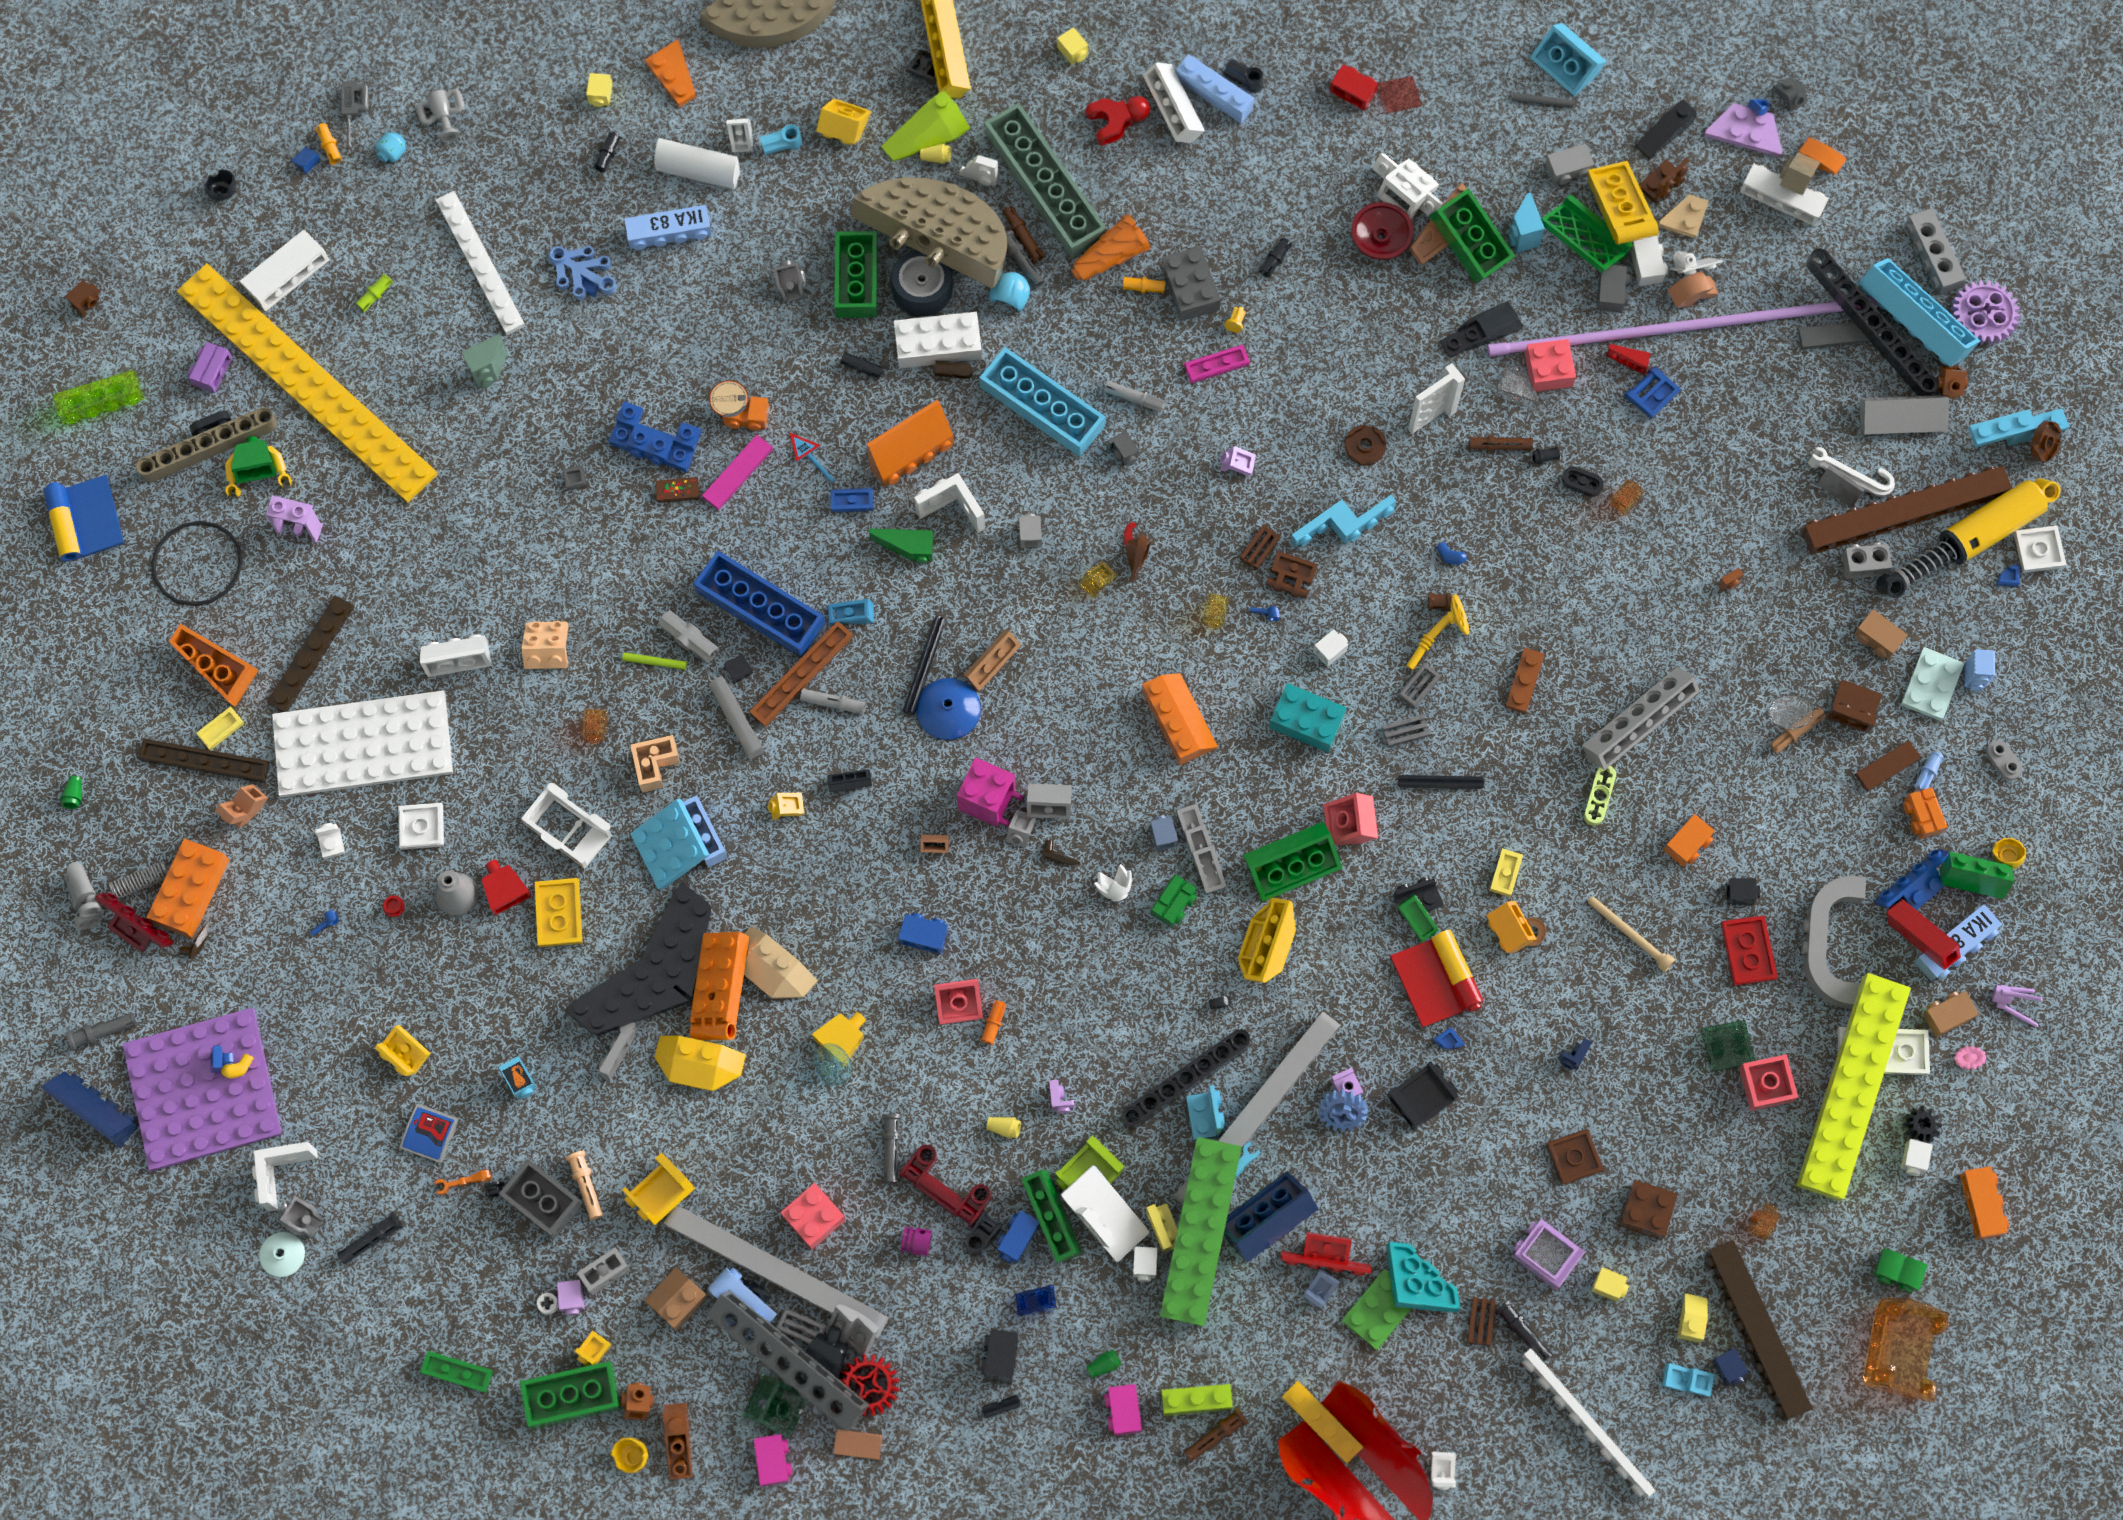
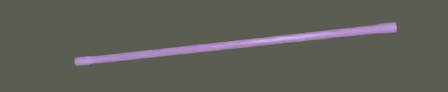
M1867 296L1875 308H1878L1877 301L1872 296ZM1828 302L1512 343L1488 344L1487 350L1488 356L1493 357L1524 352L1527 344L1569 339V344L1572 346L1844 310L1837 302ZM1854 304L1855 309L1862 310L1860 305Z

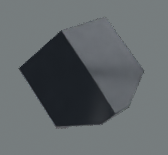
M920 49L905 72L926 81L937 83L932 55Z

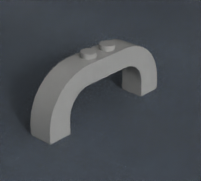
M1845 876L1826 884L1812 900L1807 912V920H1804L1802 925V932L1806 933L1805 941H1802L1801 954H1804L1805 974L1811 988L1827 1003L1845 1009L1853 1008L1860 983L1841 981L1833 976L1827 967L1828 917L1830 908L1837 903L1861 904L1865 899L1866 877Z

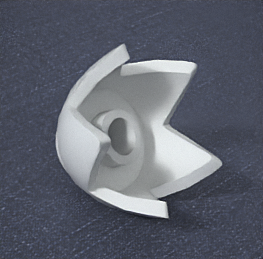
M1120 864L1114 879L1098 872V882L1094 883V885L1104 897L1112 901L1123 900L1128 896L1131 888V870L1126 871L1123 865Z

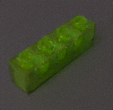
M134 369L52 394L58 417L63 424H74L86 417L94 418L99 413L105 411L113 412L118 410L119 407L136 405L145 399L139 377ZM123 390L120 395H116L118 391ZM103 396L100 401H96L98 397ZM83 403L80 407L75 408L77 404Z

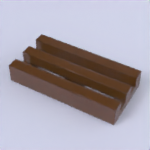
M1263 524L1240 556V560L1258 570L1280 540L1281 535L1274 533V530L1268 529ZM1265 532L1266 536L1255 549L1253 554L1250 556L1249 559L1246 558L1250 551L1253 549V547L1256 545L1258 540L1261 538L1263 533ZM1273 537L1274 539L1269 544L1264 553L1261 555L1259 560L1256 563H1254V559L1262 550V548L1267 543L1269 538Z
M1472 1298L1467 1343L1484 1346L1491 1345L1496 1300ZM1477 1303L1481 1304L1478 1336L1477 1339H1473ZM1486 1305H1490L1485 1341L1482 1340Z

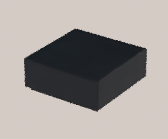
M743 654L724 664L734 683L753 674V670Z

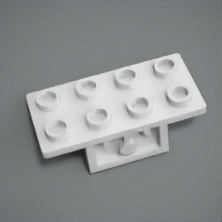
M1092 1165L1061 1193V1197L1116 1262H1119L1149 1234V1230L1096 1166Z

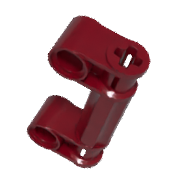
M931 1145L920 1146L913 1157L902 1168L899 1177H905L914 1184L916 1189L943 1207L954 1217H960L968 1223L969 1228H973L991 1202L992 1195L990 1189L984 1184H977L971 1189L965 1199L929 1174L938 1160V1155ZM925 1151L933 1153L930 1161H923L921 1159ZM980 1190L987 1192V1197L983 1201H978L975 1198V1194Z

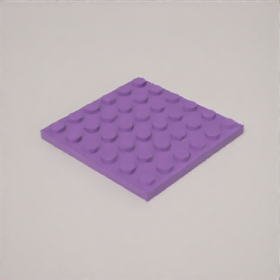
M254 1008L122 1043L150 1171L282 1135ZM222 1046V1054L233 1053L232 1064L239 1063L244 1053L252 1056L254 1059L244 1076L229 1079L223 1076L221 1071L220 1073H210V1051L212 1047Z

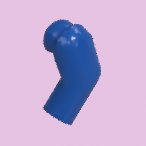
M1445 542L1436 546L1439 554L1447 564L1461 565L1467 560V555L1464 552L1450 551Z

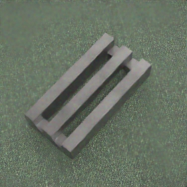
M1424 663L1401 690L1398 697L1404 699L1407 704L1409 703L1415 709L1439 681L1441 675ZM1425 670L1428 671L1411 694L1407 696L1406 692ZM1433 675V680L1414 701L1413 697Z
M1424 714L1382 725L1388 747L1429 737L1430 732L1427 729ZM1417 722H1420V723H1421V724H1418V725H1414V726H1410V727H1407V728L1399 729V730H1396V731L1388 732V730H1392V729H1395V728L1403 727V726L1410 725V724H1414V723H1417ZM1423 729V732L1394 740L1390 739V737Z
M785 1308L776 1327L780 1332L810 1344L812 1339L782 1327L783 1323L814 1337L818 1333L786 1319L787 1315L819 1328L818 1333H824L827 1326Z

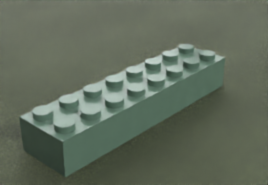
M1020 103L984 122L985 135L1071 259L1082 254L1095 244L1100 236L1107 231L1106 226Z

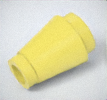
M945 144L923 148L920 150L921 161L946 164V162L951 161V148L949 145L945 146Z
M989 1117L986 1129L1008 1139L1018 1138L1021 1121L1016 1120L1015 1117Z

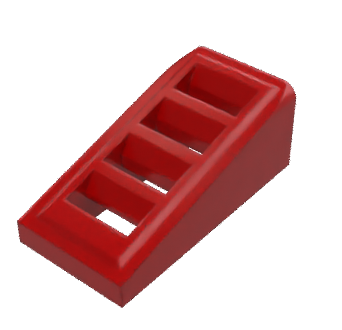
M1609 344L1606 352L1607 357L1645 375L1650 352Z

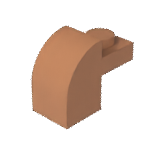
M1704 272L1691 274L1668 289L1676 307H1690L1700 298H1714L1719 294L1715 287V282L1710 276H1705Z
M252 784L240 787L232 801L219 804L215 811L226 823L242 827L261 810L268 798Z

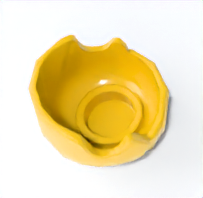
M2003 838L1994 844L1992 857L1995 862L2012 866L2014 870L2019 868L2025 861L2026 848L2020 841L2014 838Z
M621 1438L614 1444L611 1456L614 1458L615 1466L619 1470L627 1474L637 1473L645 1467L648 1451L644 1443L636 1438Z

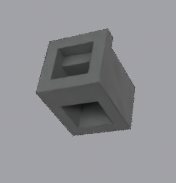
M1126 430L1108 440L1107 448L1109 451L1112 450L1113 456L1117 461H1121L1127 467L1137 461L1139 450Z

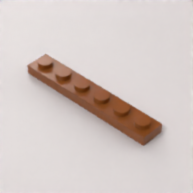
M837 621L749 711L750 715L766 728L853 638V634Z

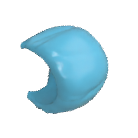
M1006 272L1001 274L998 283L993 289H990L989 298L994 303L996 300L1008 303L1020 312L1028 301L1030 288L1022 275L1016 272Z

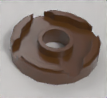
M2050 420L2043 421L2035 430L2030 446L2031 455L2034 460L2046 463V460L2050 461L2057 453L2061 443V439H2058V433L2061 434V429L2056 422Z
M1359 425L1347 434L1345 452L1354 463L1372 465L1384 456L1386 438L1377 427ZM1364 440L1369 441L1371 447L1363 449L1360 446V442Z

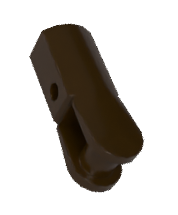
M935 362V376L969 379L973 375L970 364Z

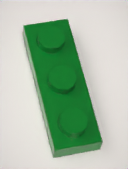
M427 1351L420 1371L421 1374L483 1393L487 1392L494 1372L493 1370L431 1351Z

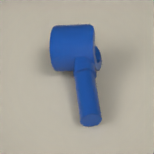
M1275 606L1268 607V609L1250 607L1251 613L1268 614L1269 621L1280 620L1279 610Z
M334 910L325 912L324 917L326 921H323L310 931L311 934L314 936L327 926L337 924L339 921L337 912H334Z

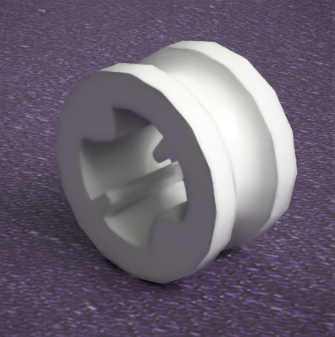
M544 1293L537 1300L538 1309L544 1314H553L559 1305L558 1299L551 1293ZM546 1298L554 1301V1304L550 1305L548 1310H546L545 1306L542 1308V1303H545Z

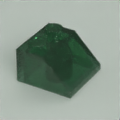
M762 1374L742 1416L790 1439L808 1400L803 1399L796 1389L782 1381Z

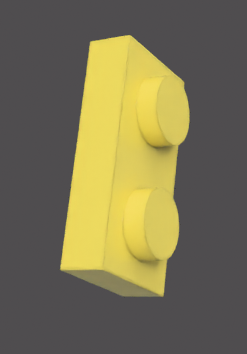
M1502 848L1489 891L1511 897L1523 858L1522 854Z

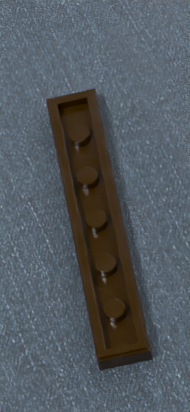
M144 738L138 756L139 761L265 783L270 762L266 760Z

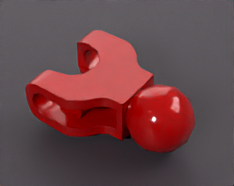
M1133 96L1126 104L1124 100L1114 102L1111 99L1103 98L1086 106L1084 112L1089 120L1105 119L1108 121L1107 126L1100 129L1096 135L1098 144L1104 146L1119 141L1123 137L1126 128L1133 125L1132 121L1140 122L1145 120L1151 108L1149 102L1144 97Z

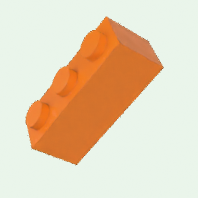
M1992 1167L1962 1172L1960 1178L1976 1241L2000 1237L2008 1233L2009 1222L2007 1217L2003 1215V1198L2001 1194H1998L1996 1187L1998 1185V1178L1996 1173L1992 1171Z

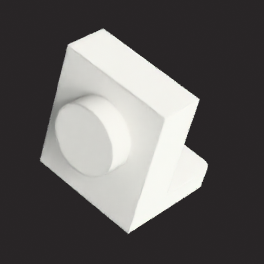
M1432 1452L1431 1482L1433 1487L1441 1490L1456 1487L1455 1453Z

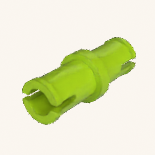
M383 273L373 286L367 288L368 291L355 304L362 311L366 312L377 299H381V294L394 282Z

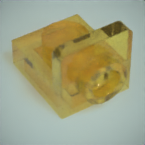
M1102 561L1086 571L1080 585L1095 598L1102 588L1115 581L1117 574Z

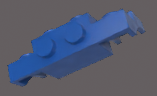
M624 401L616 417L617 423L608 440L609 444L630 452L635 458L641 459L644 457L650 459L649 461L655 465L661 466L663 464L687 473L702 430L682 422L676 436H672L639 424L644 409Z

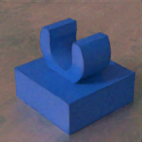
M213 1046L210 1051V1073H220L222 1065L233 1063V1053L222 1054V1046Z

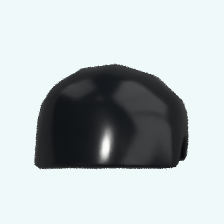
M219 169L217 175H209L207 182L204 184L205 193L215 201L229 199L236 192L234 174L229 170Z

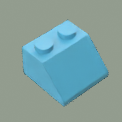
M1527 193L1514 216L1512 226H1510L1508 242L1511 247L1514 246L1516 253L1539 247L1545 229L1531 193Z

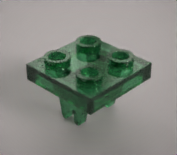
M1745 1020L1701 1028L1711 1072L1737 1068L1743 1063L1756 1061Z

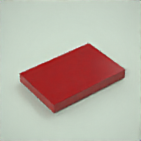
M1765 915L1721 921L1720 924L1733 986L1777 980L1778 976Z

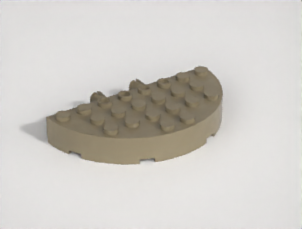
M716 0L704 9L700 16L702 25L721 39L724 38L734 42L736 45L745 47L769 48L781 46L782 43L792 40L794 42L811 33L830 15L837 0Z
M903 177L874 184L853 198L851 217L892 237L889 240L892 248L895 247L898 250L905 244L927 255L925 257L927 266L934 262L931 268L936 267L941 262L992 289L998 283L1005 262L1007 235L997 214L975 194L955 184L939 180Z

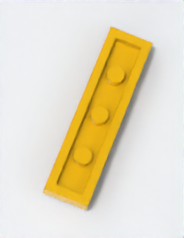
M1299 1381L1282 1396L1346 1463L1363 1448Z

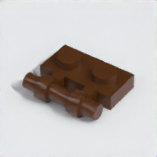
M1278 551L1271 568V573L1277 574L1278 577L1277 579L1268 577L1266 585L1273 587L1275 591L1280 592L1282 590L1291 593L1293 597L1298 598L1299 596L1306 599L1309 591L1302 589V584L1311 586L1318 564ZM1284 578L1296 581L1295 586L1283 582Z

